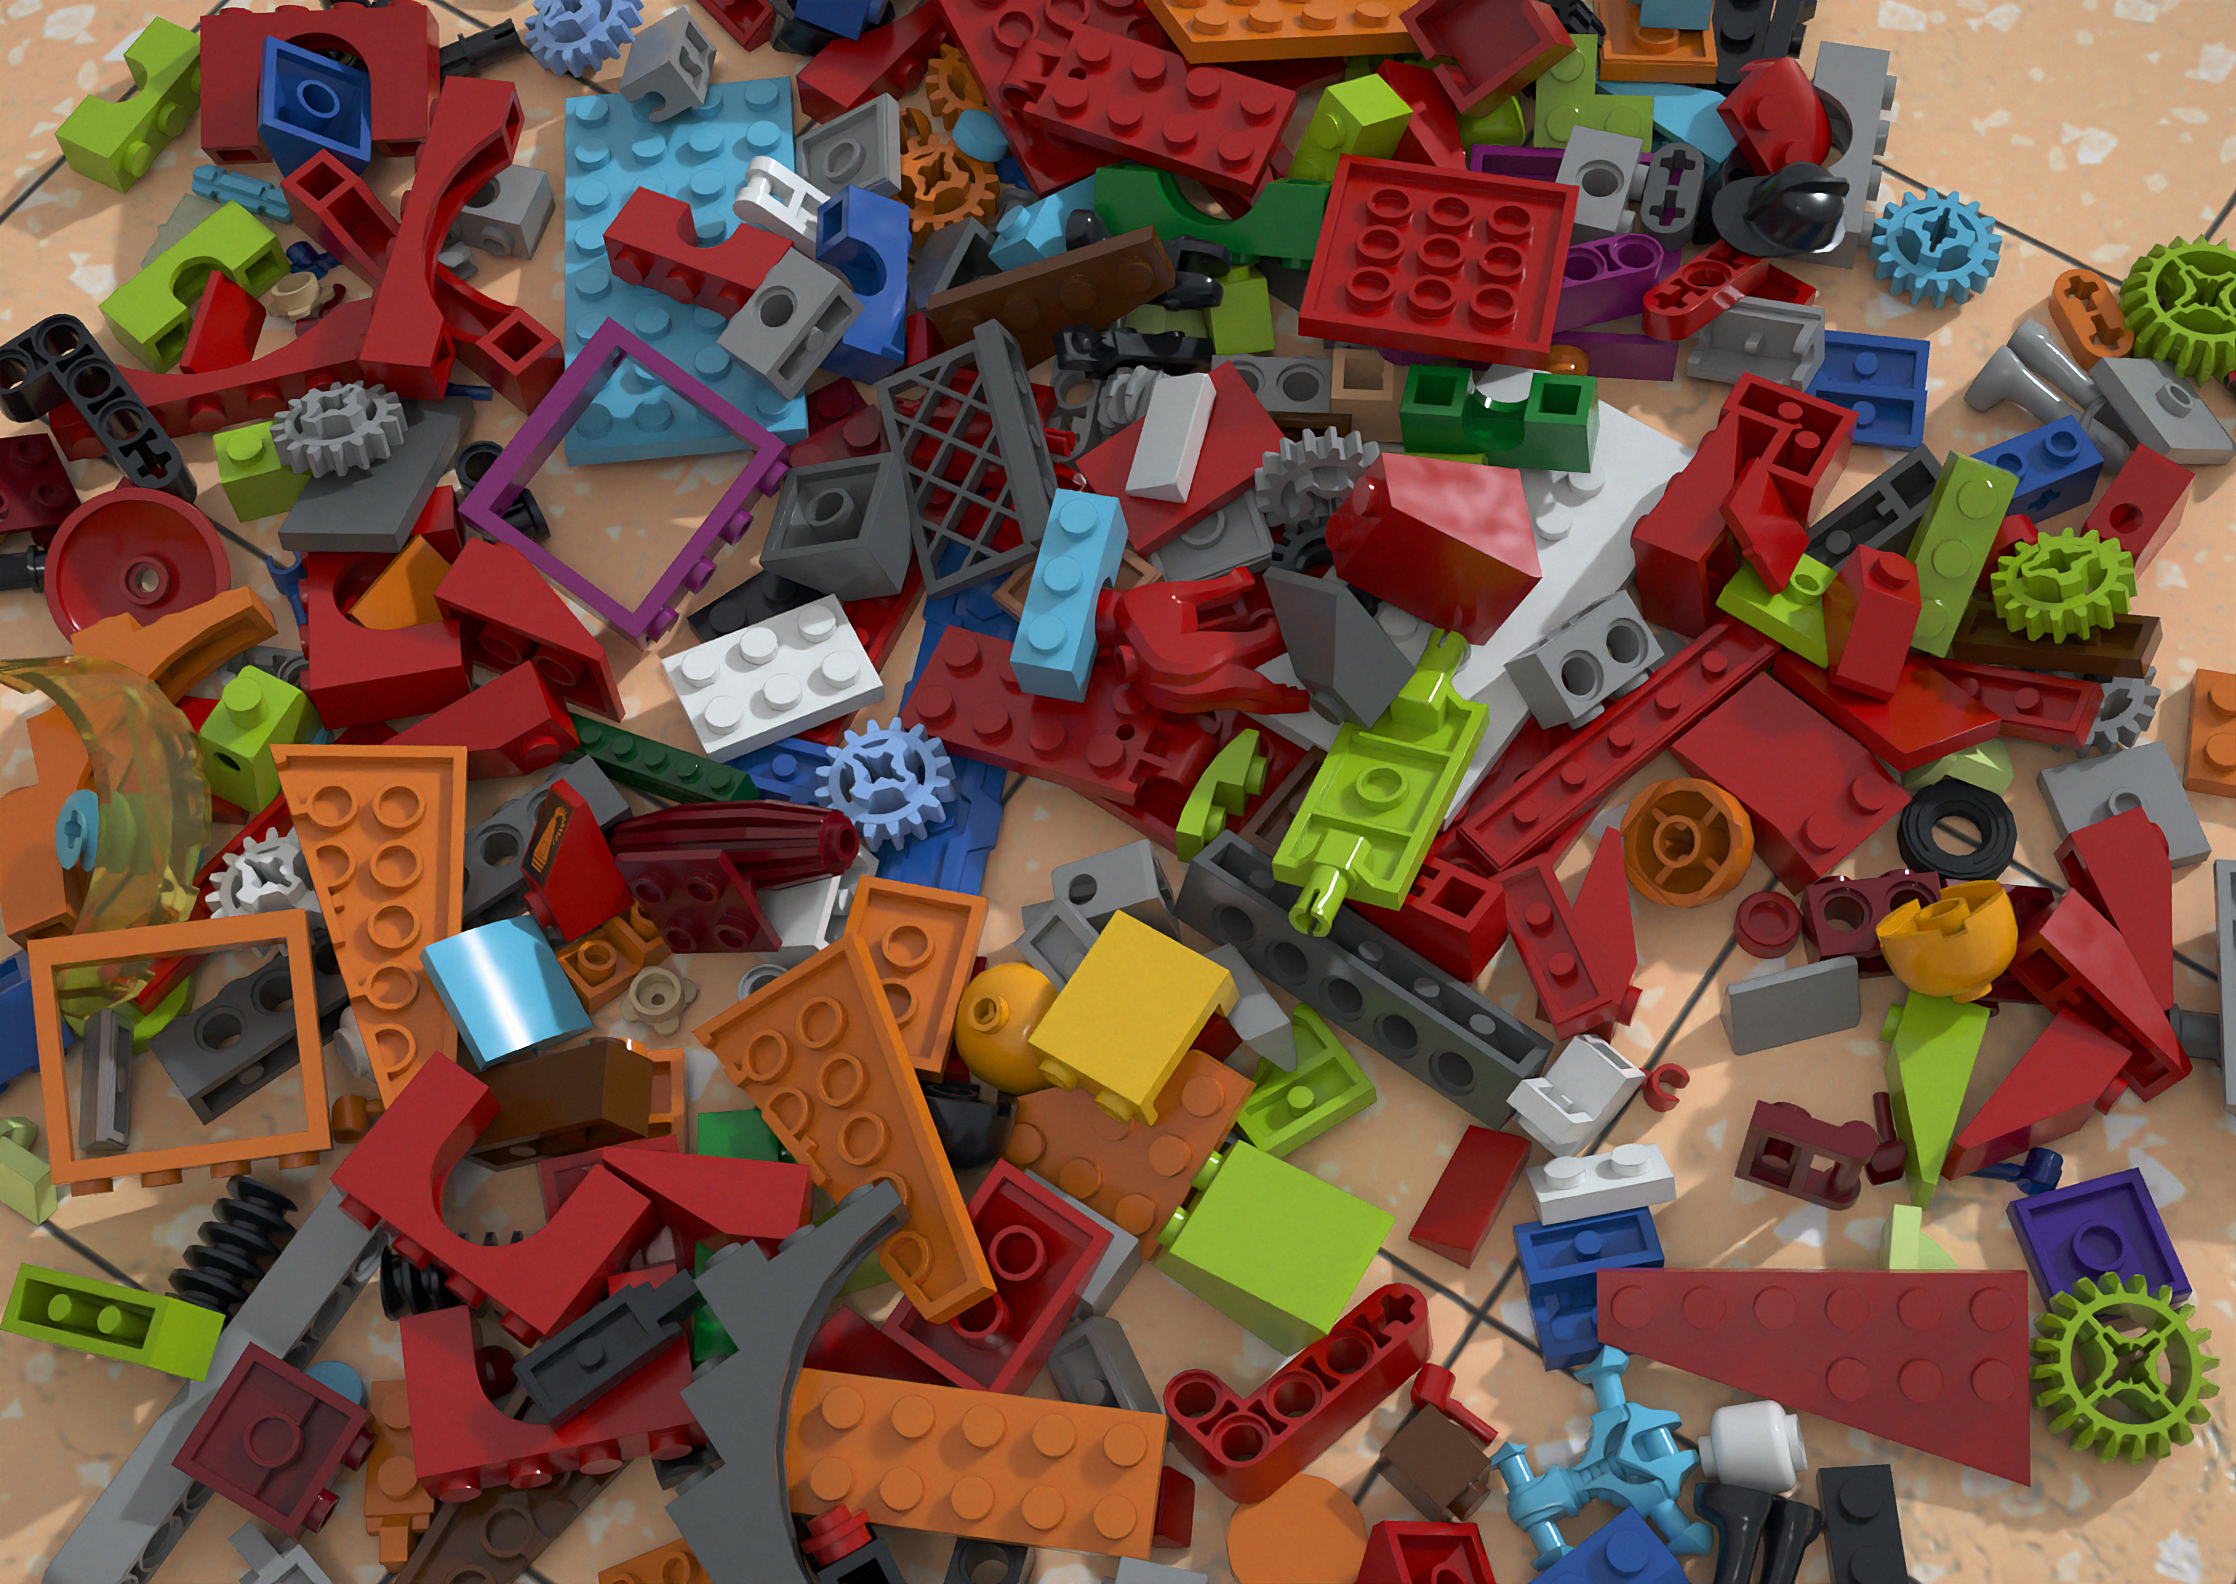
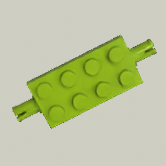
M1434 629L1428 637L1427 645L1417 665L1414 666L1417 671L1373 726L1367 729L1344 722L1272 861L1274 880L1304 887L1296 904L1291 908L1288 917L1292 926L1301 933L1308 934L1315 918H1317L1319 921L1313 931V935L1315 937H1325L1331 930L1332 922L1344 898L1400 911L1490 723L1489 705L1464 700L1454 690L1452 679L1461 661L1466 657L1469 648L1466 639L1458 632L1451 630L1444 646L1441 648L1440 643L1445 635V629Z

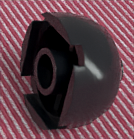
M944 1078L942 1084L918 1080L956 1183L958 1182V1176L981 1174L994 1166L1008 1147L1014 1127L1018 1099L998 1090L997 1101L993 1103L978 1099L981 1085Z

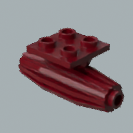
M766 799L685 803L622 820L623 824L616 826L614 829L615 835L614 838H611L610 846H612L614 865L630 887L633 896L640 902L660 932L663 941L674 954L778 952L783 943L757 903V891H778L845 874L844 870L850 869L853 864L852 861L856 858L859 851L860 841L857 829L852 824L850 818L843 815V811Z

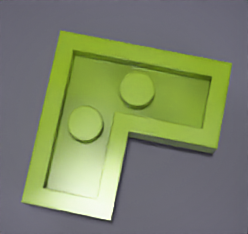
M1569 34L1577 49L1536 80L1534 147L1566 149L1573 125L1643 139L1642 153H1651L1654 96L1595 94L1598 34Z

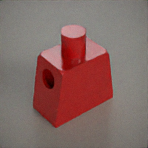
M2139 443L2085 521L2079 538H2082L2092 529L2098 530L2100 543L2114 537L2117 538L2120 542L2121 552L2130 551L2132 554L2137 581L2180 525L2196 474Z

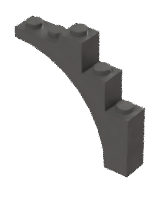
M887 1179L876 1187L872 1183H867L850 1192L837 1205L839 1213L819 1227L815 1228L813 1224H809L791 1233L778 1246L780 1254L769 1260L753 1239L743 1246L740 1243H732L713 1254L704 1264L706 1272L693 1280L739 1351L730 1357L726 1353H721L702 1363L690 1375L693 1383L679 1392L725 1464L716 1471L712 1466H707L691 1474L676 1488L675 1491L679 1497L666 1505L665 1509L713 1584H814L806 1568L790 1512L786 1450L792 1398L808 1347L835 1296L868 1255L912 1218Z

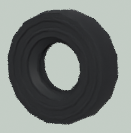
M1959 779L1939 780L1935 785L1930 784L1923 787L1913 796L1912 801L1903 809L1897 831V841L1901 858L1906 866L1916 873L1937 871L1940 886L1943 889L1942 881L1945 879L1996 881L2012 860L2017 841V830L2013 813L2001 796ZM1958 816L1966 818L1975 824L1980 831L1981 846L1968 855L1957 856L1947 853L1939 848L1934 841L1932 827L1938 820L1945 817Z

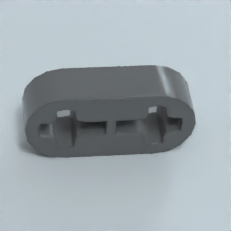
M1685 143L1668 144L1654 153L1650 163L1640 209L1641 234L1656 239L1662 246L1663 251H1675L1684 247L1691 241L1695 232L1704 189V158L1701 152L1694 146ZM1675 168L1686 169L1681 174L1679 186L1670 185V176L1674 173ZM1666 208H1674L1676 218H1673L1670 226L1659 225L1664 220Z

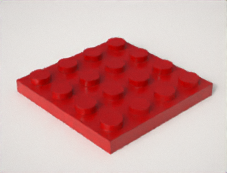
M1340 153L1298 317V335L1546 371L1578 206L1580 186Z

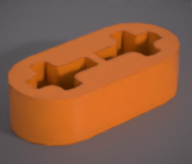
M2079 268L2062 273L2055 281L2048 308L2052 319L2076 362L2082 369L2088 372L2102 357L2129 358L2135 337L2132 330L2126 331L2124 329L2123 322L2126 317L2119 310L2118 303L2106 282L2098 274L2090 270ZM2068 294H2074L2076 298L2068 299L2067 297ZM2088 299L2089 302L2085 309L2080 300ZM2096 335L2102 344L2093 345ZM2114 345L2115 348L2113 351H2109L2106 346Z

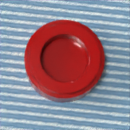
M1759 891L1746 897L1739 905L1733 927L1734 936L1740 947L1754 957L1761 959L1780 958L1788 954L1795 947L1802 927V917L1797 905L1787 896L1775 891Z

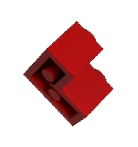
M1744 371L1721 407L1717 427L1730 410L1739 413L1744 466L1748 460L1759 457L1780 493L1786 495L1788 506L1804 532L1807 533L1847 466L1859 413Z

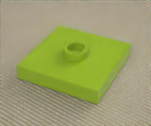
M1803 553L1784 591L1771 596L1748 559L1723 588L1715 605L1821 668L1827 669L1829 666L1822 595L1838 573Z

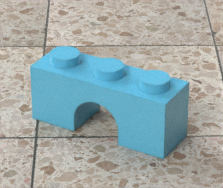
M1056 489L1009 660L1021 691L1024 693L1084 702L1099 646L1095 636V614L1099 593L1102 586L1114 588L1129 533L1119 498Z

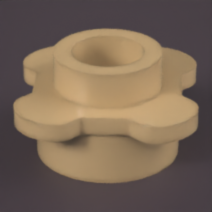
M312 272L291 274L273 285L271 293L275 301L270 303L266 310L271 317L279 315L288 316L291 322L296 323V320L318 316L319 311L323 308L321 303L331 300L335 296V292L332 286L321 288L315 274Z
M647 966L640 970L632 981L629 988V997L621 1002L620 1012L623 1019L628 1023L640 1021L654 1027L657 1035L663 1037L670 1036L679 1030V1017L686 1005L696 1000L697 990L694 983L689 979L679 980L673 972L658 966ZM658 996L665 999L661 1005L653 1004L654 998Z

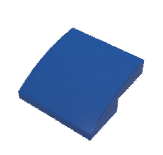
M1825 330V359L1804 393L1859 413L1852 445L1913 451L1923 441L1928 393L1925 387L1930 341Z
M1648 1206L1545 1226L1542 1225L1541 1220L1513 1226V1236L1521 1276L1545 1372L1591 1363L1606 1345L1598 1342L1597 1268H1664L1665 1258ZM1620 1349L1626 1356L1634 1355V1353Z

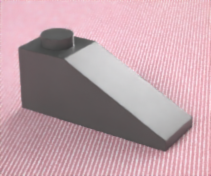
M1922 443L1811 526L1806 533L1810 542L1804 553L1837 573L1858 544L1882 552H1894L1905 558L1943 465L1929 448Z

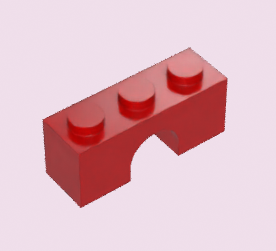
M641 186L636 189L603 234L613 275L618 276L628 284L643 285L665 293L680 303H692L720 313L728 320L744 307L763 283L768 271L779 263L790 247L794 248L793 240L742 222L732 236L724 243L710 248H697L699 243L690 204Z

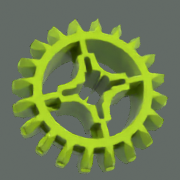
M2202 233L2191 245L2178 235L2169 243L2168 248L2156 243L2152 250L2148 251L2147 257L2139 256L2138 260L2132 265L2128 278L2123 280L2119 291L2121 298L2118 308L2126 317L2123 327L2126 331L2132 330L2135 337L2133 346L2134 359L2150 357L2152 360H2157L2160 363L2166 360L2173 361L2176 365L2174 373L2180 378L2185 377V375L2194 377L2199 388L2209 381L2210 376H2213L2223 385L2224 377L2236 369V310L2234 309L2236 308V252L2229 249L2227 238L2217 245H2211L2207 243ZM2158 295L2166 302L2165 309L2168 312L2165 313L2157 300Z
M2106 1272L2101 1275L2097 1287L2087 1277L2079 1279L2072 1284L2073 1296L2063 1291L2053 1295L2049 1302L2054 1314L2042 1312L2033 1320V1325L2045 1338H2032L2029 1340V1355L2042 1360V1364L2029 1368V1382H2043L2045 1392L2031 1400V1406L2038 1410L2052 1405L2058 1414L2049 1421L2047 1425L2048 1431L2052 1434H2057L2070 1426L2075 1430L2070 1439L2071 1450L2076 1453L2082 1452L2095 1440V1454L2098 1462L2104 1464L2112 1462L2120 1451L2127 1466H2136L2143 1463L2146 1451L2156 1461L2170 1456L2171 1442L2181 1447L2191 1443L2194 1440V1434L2189 1423L2202 1425L2208 1422L2212 1415L2207 1407L2198 1399H2211L2217 1396L2220 1390L2216 1383L2202 1377V1373L2217 1368L2221 1360L2212 1354H2201L2198 1347L2199 1344L2211 1338L2212 1330L2199 1328L2192 1332L2185 1323L2193 1317L2195 1306L2186 1303L2173 1311L2168 1307L2172 1298V1287L2162 1285L2148 1296L2145 1275H2133L2127 1280L2123 1288L2121 1280L2115 1272ZM2100 1314L2123 1316L2141 1324L2147 1331L2137 1338L2130 1339L2120 1335L2111 1325L2103 1328L2093 1316ZM2074 1338L2079 1342L2076 1350L2081 1354L2087 1368L2085 1381L2079 1388L2075 1383L2071 1369V1348ZM2138 1350L2140 1351L2128 1363L2130 1367L2124 1373L2126 1379L2122 1381L2117 1380L2102 1387L2103 1383L2114 1374L2112 1370L2118 1364L2117 1358L2121 1356L2124 1358ZM2163 1350L2167 1356L2171 1372L2168 1398L2164 1395L2168 1388L2162 1383L2156 1368L2158 1356ZM2106 1399H2117L2128 1406L2132 1412L2139 1409L2150 1423L2139 1425L2121 1423L2102 1415L2094 1408Z

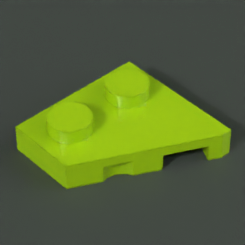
M1304 1002L1297 1004L1291 1013L1293 1020L1291 1028L1298 1064H1296L1297 1069L1287 1073L1261 1056L1257 1062L1256 1072L1250 1079V1081L1257 1085L1233 1126L1239 1135L1245 1138L1250 1145L1278 1159L1377 1102L1375 1086L1316 1011Z

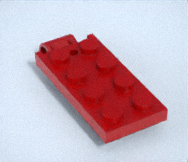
M1069 20L1065 27V36L1069 41L1064 51L1058 50L1049 43L1038 39H1026L1022 42L999 86L998 94L1007 106L1019 113H1023V118L1029 126L1253 198L1297 107V92L1207 63L1189 64L1182 55Z
M948 625L899 717L907 733L918 723L924 725L929 740L939 737L945 751L948 753L1130 806H1134L1146 781L1150 789L1158 796L1175 804L1186 805L1193 789L1219 750V743L1216 738L1204 729L1187 723L1173 725L1178 714L1154 707L1137 692L1132 683L1121 684L1115 670L1093 665L1083 703L1024 693L1021 691L1009 662L1014 642Z

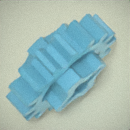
M1934 188L1927 189L1924 200H1918L1914 194L1908 191L1904 193L1901 207L1888 202L1885 205L1883 217L1875 219L1868 259L1877 262L1874 276L1876 279L1891 277L1892 282L1889 292L1892 295H1896L1904 289L1912 292L1911 304L1916 306L1923 296L1932 297L1935 308H1942L1946 296H1952L1960 305L1965 304L1970 289L1982 294L1985 291L1988 278L1995 276L2000 260V255L1998 254L2002 244V236L1992 234L1996 222L1995 218L1991 216L1979 219L1977 215L1980 203L1974 201L1965 207L1958 204L1959 192L1952 191L1946 200L1938 199Z

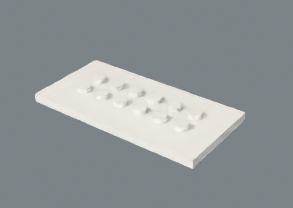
M1492 364L1475 387L1490 399L1509 403L1519 402L1527 399L1529 396L1533 373H1551L1535 369ZM1599 399L1600 427L1590 473L1503 467L1519 469L1543 578L1484 646L1468 643V653L1461 661L1452 679L1454 690L1464 700L1489 705L1490 723L1439 827L1443 832L1533 714L1503 665L1591 602L1622 591L1629 586L1637 575L1634 551L1630 546V538L1636 522L1642 515H1649L1664 496L1666 486L1671 477L1677 472L1682 473L1697 453ZM1332 565L1322 578L1323 580L1345 586L1348 584L1337 578L1335 565ZM1383 600L1381 603L1378 602V612L1373 618L1413 666L1417 665L1427 645L1430 633L1434 629H1439ZM1446 631L1440 643L1441 648L1444 646L1450 634ZM1288 652L1254 669L1262 673L1274 684L1285 683L1287 687L1297 686L1300 690L1307 689L1296 677ZM1311 705L1308 712L1297 714L1259 715L1241 711L1306 751H1309L1313 745H1316L1329 752L1344 723L1343 721L1340 725H1334L1328 722Z

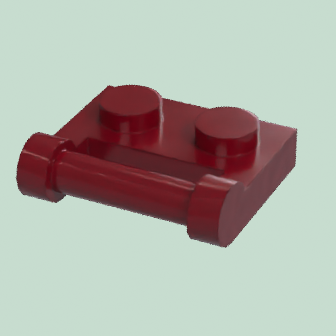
M1757 1100L1734 1177L1832 1210H1847L1855 1204L1861 1191L1859 1174L1862 1167L1874 1157L1879 1139L1873 1127L1864 1121H1848L1839 1127L1812 1118L1805 1109L1791 1103L1775 1102L1770 1104ZM1814 1155L1834 1161L1833 1166L1825 1172L1811 1168Z

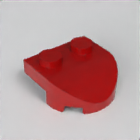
M1781 57L1757 59L1742 66L1737 71L1742 82L1716 110L1756 176L1772 175L1787 163L1802 160L1816 163L1820 166L1827 158L1832 145L1831 123L1821 99L1800 64L1794 58Z

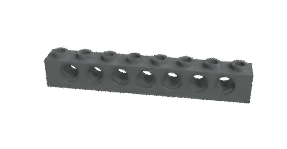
M589 754L573 764H566L557 768L548 776L543 784L520 799H512L497 808L491 818L465 834L462 933L487 924L518 917L528 911L522 896L530 892V889L519 868L550 786L563 778L588 802L612 854L610 841L611 838H614V829L617 825L623 824L622 820L634 816L629 804ZM516 856L513 861L504 866H493L495 862L503 857ZM321 928L313 933L316 944L312 946L322 1044L324 1047L334 1040V1031L340 1029L339 1021L341 1014L351 1004L342 975H329L338 966L327 929ZM280 951L271 962L248 977L235 979L225 985L217 997L193 1013L181 1015L171 1020L159 1035L147 1042L204 1126L300 1063L294 1004L287 1010L274 1012L280 1003L293 999L289 956L283 957ZM240 1035L234 1045L218 1050V1047L225 1039Z

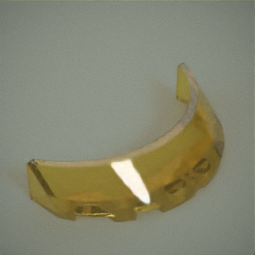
M88 655L0 659V684L22 694H30L39 689L50 697L73 723L83 741L92 765L99 811L97 852L89 889L70 936L187 921L200 888L192 886L200 850L210 846L212 801L210 783L203 774L204 754L198 737L184 712L174 707L158 688L160 685L142 673L113 660ZM156 959L56 971L60 1013L80 1020H87L101 1009H112L138 996L156 974L148 970Z

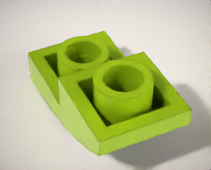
M1245 729L1216 756L1201 776L1183 809L1176 828L1177 861L1190 864L1191 860L1224 831L1227 813L1244 817L1250 794L1261 795L1267 777L1269 758L1260 756L1259 731Z

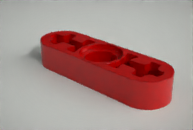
M1720 239L1645 293L1642 304V330L1648 336L1661 341H1679L1690 337L1764 283L1768 278L1769 258L1749 256L1735 250L1723 239Z

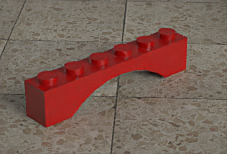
M926 1L918 9L891 24L863 33L858 41L848 37L832 40L795 75L802 113L823 125L886 92L896 101L906 93L913 92L921 83L924 75L929 71V59H941L940 46L945 43L954 48L957 47L933 1Z
M446 75L440 98H434L431 102L429 110L430 130L426 143L420 144L416 150V176L412 189L406 190L403 193L400 205L401 224L397 237L389 239L386 248V273L382 285H376L372 292V318L367 334L362 333L356 345V364L358 369L363 370L370 388L380 383L384 385L386 393L395 391L400 398L443 401L455 360L456 350L445 319L436 305L434 279L439 252L450 226L466 203L489 180L512 165L525 121L514 82Z
M323 148L281 181L280 186L295 225L374 290L376 285H382L387 269L385 260L387 244L391 237H397L400 224L381 204L360 177ZM438 261L434 279L436 305L445 319L456 350L455 357L529 417L565 372V356L560 339L522 308L506 305L487 297L466 284Z
M371 298L336 305L314 327L290 344L257 360L228 369L196 374H157L113 364L170 439L198 432H213L224 426L259 418H274L276 412L290 411L288 401L291 399H301L309 393L308 390L313 388L325 392L330 391V387L334 382H340L343 388L348 383L354 384L358 380H364L366 389L370 388L363 370L357 367L355 353L359 336L362 333L367 334L372 318ZM106 390L96 393L92 398L102 395ZM68 400L48 412L50 429L68 462L80 459H95L107 453ZM139 432L128 434L123 440L133 438Z

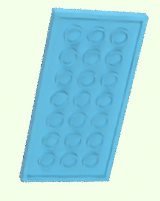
M790 76L709 84L703 106L696 110H693L690 106L662 122H651L648 119L650 111L655 106H661L666 102L665 98L658 92H648L643 98L627 102L621 93L565 98V371L609 316L782 440L787 446L808 438L806 383L792 401L789 402L741 369L716 343L730 320L723 317L720 313L698 305L680 303L665 293L643 285L628 284L618 276L613 275L603 239L604 232L639 186L690 204L699 243L697 248H710L724 243L732 236L741 222L773 233L761 224L747 223L738 218L733 211V204L739 190L748 185L745 180V174L754 157H770L796 174L794 106ZM773 193L769 194L771 197L782 203L781 198H779ZM626 358L565 435L564 452L568 465L571 467L752 448Z

